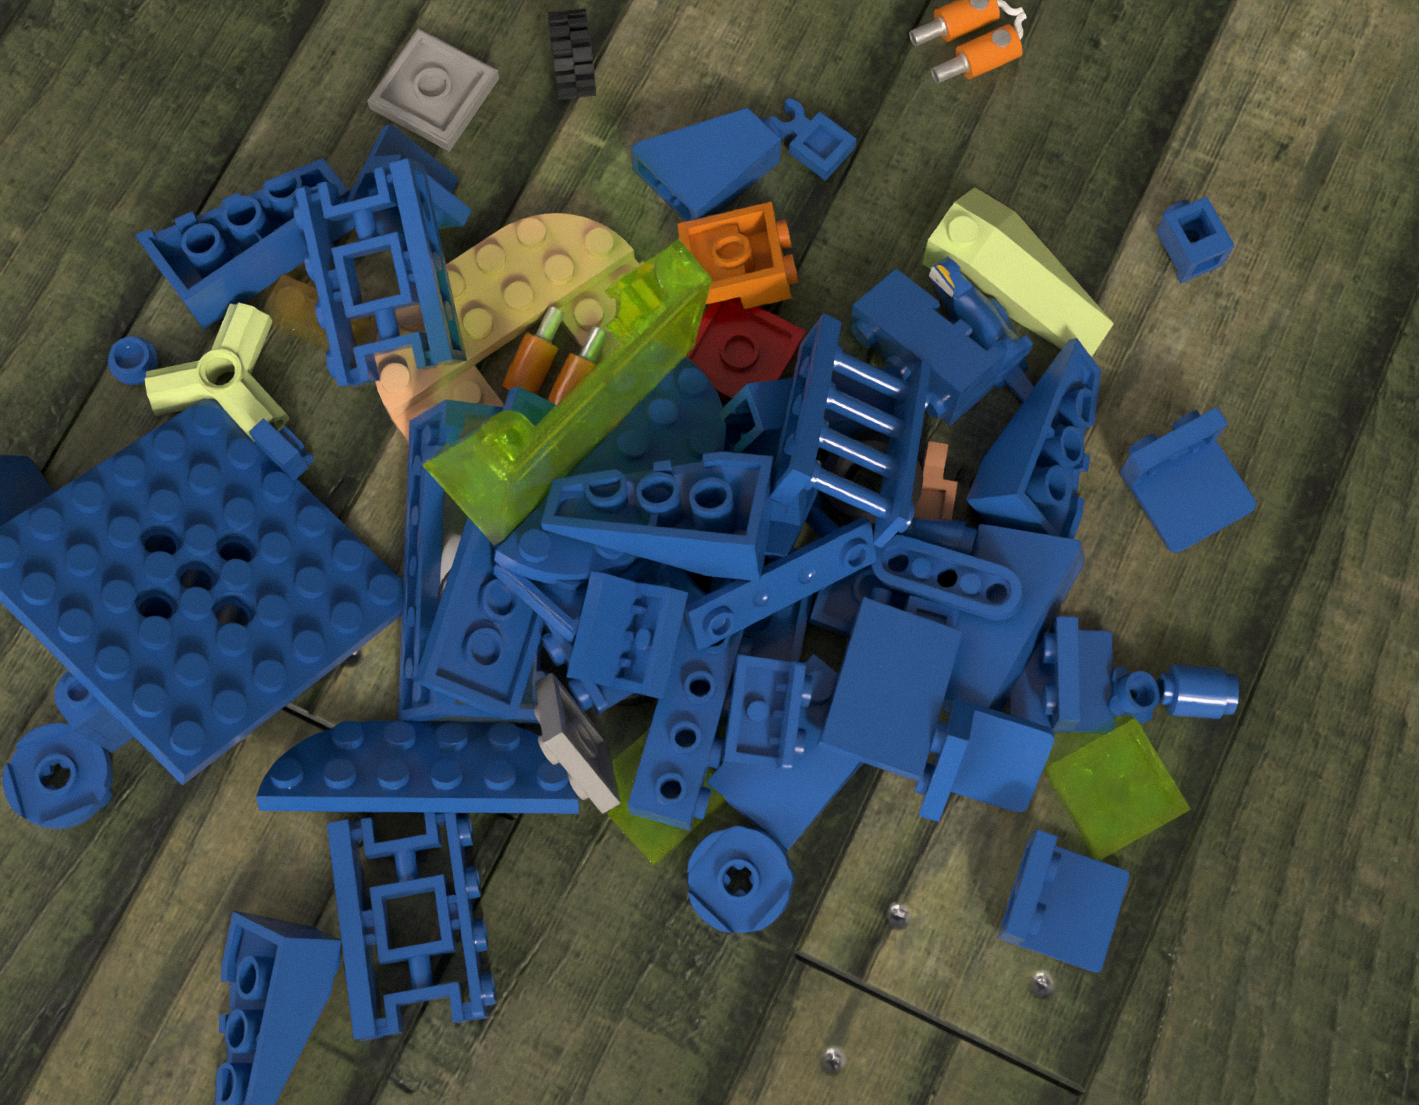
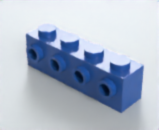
M684 611L664 699H658L627 807L631 815L691 831L694 818L704 820L712 789L703 786L708 768L718 769L722 758L725 738L718 736L722 718H728L736 655L750 656L754 639L745 637L746 628L697 651L692 645Z

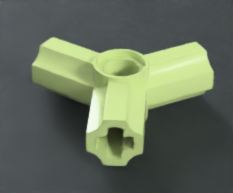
M243 303L230 304L211 351L204 354L199 361L146 371V378H144L146 392L154 414L159 416L183 411L205 398L217 401L253 442L255 441L249 431L263 418L276 430L282 425L285 426L289 421V416L251 375L272 325L271 317L253 306ZM226 372H235L233 378L228 383L215 385L220 375Z

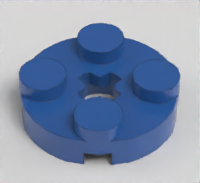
M52 723L28 732L16 744L15 747L18 749L13 754L10 764L6 762L3 771L4 794L11 808L23 818L43 828L59 830L80 825L94 816L99 809L105 807L112 796L113 765L108 751L75 732L68 724ZM57 763H60L62 768L66 770L70 769L71 772L70 777L66 780V785L60 789L56 785H47L46 778L53 775V766Z
M738 825L716 831L707 836L696 847L688 863L687 873H689L688 884L690 888L688 894L690 902L702 920L719 931L750 933L761 930L774 922L784 912L791 899L792 887L795 883V872L791 866L789 856L777 839L761 829ZM734 866L738 870L747 867L752 872L749 880L753 887L750 892L743 888L733 892L728 885L732 881V877L728 873L730 867Z

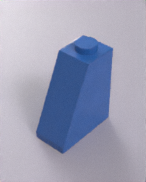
M745 108L637 142L630 148L632 170L687 222L720 214L780 162L781 136L770 120L764 117L759 119L749 108Z

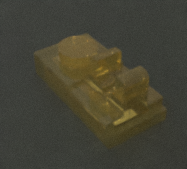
M281 274L261 312L271 317L273 321L271 326L326 350H330L326 330L321 328L316 317L315 304L319 301L317 289ZM370 316L361 319L350 318L356 346L371 320Z

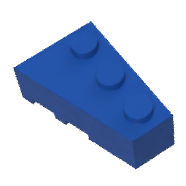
M896 268L853 304L850 319L852 334L863 347L867 349L873 347L885 360L884 365L886 368L898 366L904 381L922 360L931 364L928 386L932 388V396L925 411L933 418L937 419L940 416L948 426H951L993 389L1005 353L995 345L988 351L983 349L968 337L973 332L970 325L962 319L954 325L936 310L940 307L939 301Z

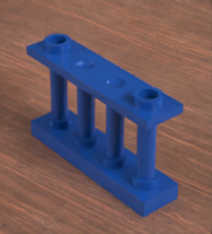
M823 314L799 346L769 498L788 506L802 489L808 491L813 487L877 516L872 544L882 548L897 532L903 533L908 528L915 513V504L911 503L924 410L932 396V388L928 386L931 364L922 360L905 381L842 352L843 346L838 344L842 322ZM834 370L894 398L893 415L835 389L836 384L831 381L832 371ZM828 408L888 436L887 454L828 428V421L823 420L825 409ZM821 447L882 475L881 493L878 494L821 468V462L816 460L818 448Z
M818 490L805 523L821 538L798 550L793 548L792 553L764 566L760 581L729 578L732 583L707 595L690 577L696 574L695 572L658 563L638 583L662 587L671 586L673 589L688 593L687 605L684 611L692 645L697 651H700L876 562L875 546L872 544L873 532L871 521L864 516L840 528L822 511Z

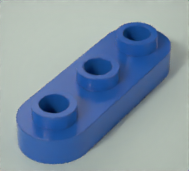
M894 535L882 548L875 546L877 561L871 564L872 569L880 582L891 589L995 621L1012 617L1018 612L1023 603L1024 590L1017 574L1008 567L904 535ZM899 557L907 558L909 563L904 571L894 572L891 570V565L895 559ZM947 572L955 573L957 581L953 586L946 588L939 584L943 574ZM997 587L1004 588L1007 591V596L1002 602L993 603L988 600V595L992 589Z

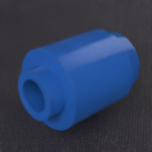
M1171 664L1167 674L1161 673L1157 685L1160 698L1158 703L1165 705L1168 715L1220 719L1223 714L1233 715L1237 708L1239 699L1237 676L1226 673L1223 668Z

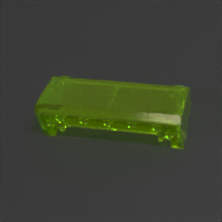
M676 239L621 275L604 291L610 299L614 297L616 302L615 316L605 326L620 343L535 427L524 415L518 412H499L481 427L454 443L446 444L438 449L422 466L493 545L504 541L549 495L553 479L567 477L694 348L712 278L680 239Z

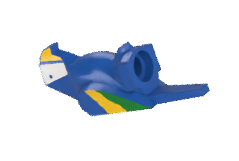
M949 256L945 257L932 267L929 277L948 309L950 323L954 325L962 319L972 327L973 332L968 336L986 351L995 345L1005 353L994 386L999 390L1006 385L1024 403L1034 389L1024 373L1029 369L1025 356L1029 354L1033 343L1027 335L1022 337L1017 335L1005 309L997 300L986 298L968 282L960 272V266Z

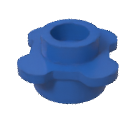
M1124 666L1113 669L1110 675L1113 682V694L1108 700V707L1112 714L1115 716H1122L1124 714L1132 716L1136 722L1141 724L1150 721L1153 716L1152 710L1157 706L1160 698L1159 687L1155 679L1144 671L1130 673Z

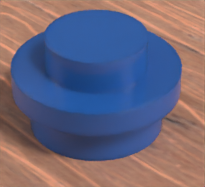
M125 337L118 340L112 346L108 357V366L113 376L121 383L127 385L144 383L146 371L155 370L159 365V356L156 349L148 340L141 337Z

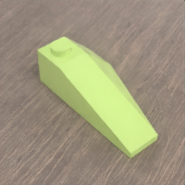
M975 187L954 202L928 239L923 265L932 269L936 263L949 256L960 266L959 270L968 282L986 298L997 300L1005 309L1008 317L1060 349L1065 346L1069 339L1078 338L1092 357L1114 324L1015 211Z

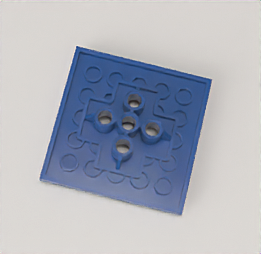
M201 399L0 526V602L182 786L402 616L403 581L298 479L293 481L214 399Z

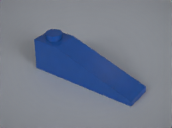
M1078 338L1067 341L980 464L966 500L987 525L1074 539L1084 507V499L1077 497L1080 472H1088L1090 456L1084 453L1085 429L1093 426L1095 422L1101 369Z
M719 451L702 454L703 461L674 466H671L670 460L654 462V469L623 474L618 469L553 479L541 526L543 530L702 575L760 581L769 539L771 513L769 493L773 478L774 458L773 456Z
M233 911L221 972V982H230L229 1014L219 1015V1033H225L227 1062L221 1064L217 1070L215 1105L276 1104L331 994L334 976L340 966V947L342 942L340 939L315 927L246 912Z

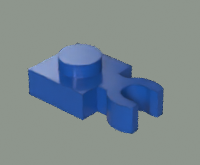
M788 98L784 104V112L791 116L793 120L784 123L773 115L769 120L779 131L782 140H793L789 144V154L826 181L855 149L857 139L820 111L810 121L804 116V109L801 104L796 100Z

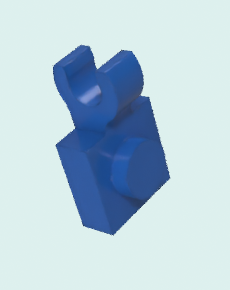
M263 418L249 431L258 447L293 481L309 468L307 464L310 465L314 460V456L284 425L276 430Z

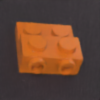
M772 202L677 224L687 292L692 308L736 297L741 298L744 309L792 299L790 285L799 283L793 254L785 256L783 254L784 249L792 248L786 219L776 220Z

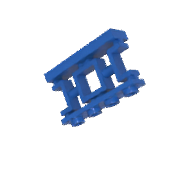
M409 158L389 163V168L380 167L373 169L378 195L341 204L338 187L335 184L322 182L318 183L315 187L302 186L295 188L297 202L294 203L293 207L294 217L299 229L305 234L308 252L304 255L305 267L309 277L316 284L319 301L315 304L316 317L321 328L326 330L330 348L326 352L327 367L331 376L337 379L338 385L342 387H357L364 385V383L380 381L375 356L411 347L413 348L417 369L427 370L440 365H453L467 361L425 166ZM398 206L404 234L394 232L378 236L373 212ZM353 217L359 241L334 247L329 220L336 222ZM391 249L401 294L363 303L353 258ZM420 304L426 333L415 332L400 336L395 310ZM375 315L380 341L356 347L350 318L361 319Z
M424 812L426 835L380 843L376 821L372 818L360 819L361 821L353 823L349 820L327 823L354 1039L367 1041L383 1038L386 1035L404 1033L400 1006L450 997L452 1019L455 1023L490 1018L488 1005L497 1004V997L492 972L483 973L481 951L489 950V941L484 918L476 919L473 898L481 897V885L477 866L468 867L465 846L474 845L469 813L461 815V813ZM442 825H446L456 895H450L448 878L445 875L419 879L415 852L443 847L440 828ZM359 840H363L365 856L370 860L390 856L395 858L398 883L369 888L372 910H368ZM435 891L442 940L393 949L386 900ZM461 929L471 999L469 1003H465L462 983L454 982L434 986L430 957L458 952L455 930ZM377 944L379 963L383 965L404 961L409 963L412 990L383 995L386 1018H382L373 953V945Z

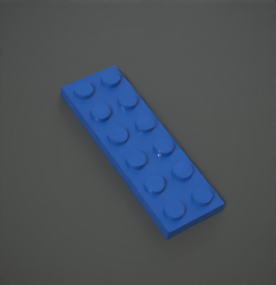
M519 386L509 390L414 683L503 719H516L545 623L538 613L493 574L497 564L494 561L495 553L500 545L549 496L553 479L568 477L601 443L605 431L604 428Z

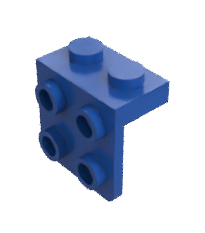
M1218 407L1203 415H1200L1198 410L1184 415L1171 426L1172 432L1159 439L1155 433L1140 439L1129 448L1131 454L1119 472L1165 546L1173 553H1180L1249 515L1256 507L1254 497L1216 441L1228 425Z
M955 698L946 723L939 721L937 723L929 751L934 753L931 764L926 763L922 778L916 781L914 792L922 794L919 816L939 822L950 792L1010 811H1025L1029 806L1054 744L1055 733L1053 729Z

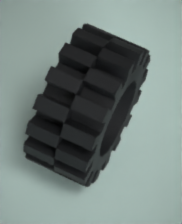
M586 8L547 12L558 99L596 96L594 65Z

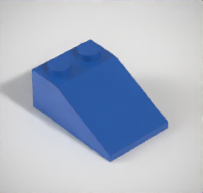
M814 654L806 662L805 675H812L813 677L811 699L808 707L800 708L798 728H803L806 731L802 760L793 761L792 771L724 761L706 784L758 829L769 833L777 839L786 852H788L863 764V762L817 747L838 674Z

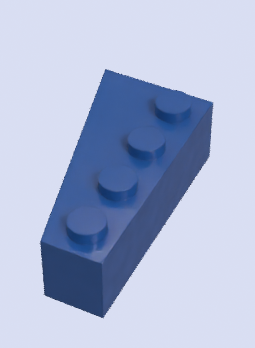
M322 158L264 182V189L247 196H240L238 192L222 199L223 206L195 216L192 211L175 218L176 225L157 233H154L152 229H148L136 234L135 237L203 330H205L226 315L230 304L245 303L304 262V255L308 252L305 234L299 229L294 217L293 207L294 203L297 202L295 188L302 186L315 187L318 183L322 182L335 184L338 187L341 204L346 202L350 191ZM353 217L336 222L329 220L333 242L355 228Z

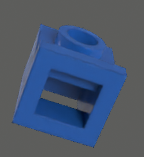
M1208 197L1192 203L1189 200H1182L1171 205L1163 212V217L1156 229V233L1178 271L1176 277L1180 284L1224 265L1235 245ZM1188 238L1193 240L1194 243H1190Z

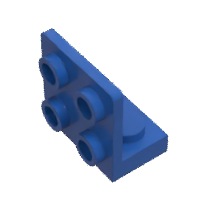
M1037 829L1027 840L997 938L1093 973L1100 972L1130 876L1129 872L1055 846L1058 836Z

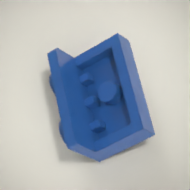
M736 655L722 761L792 771L793 761L802 760L806 731L803 728H798L800 708L809 706L813 686L812 675H805V662H788Z

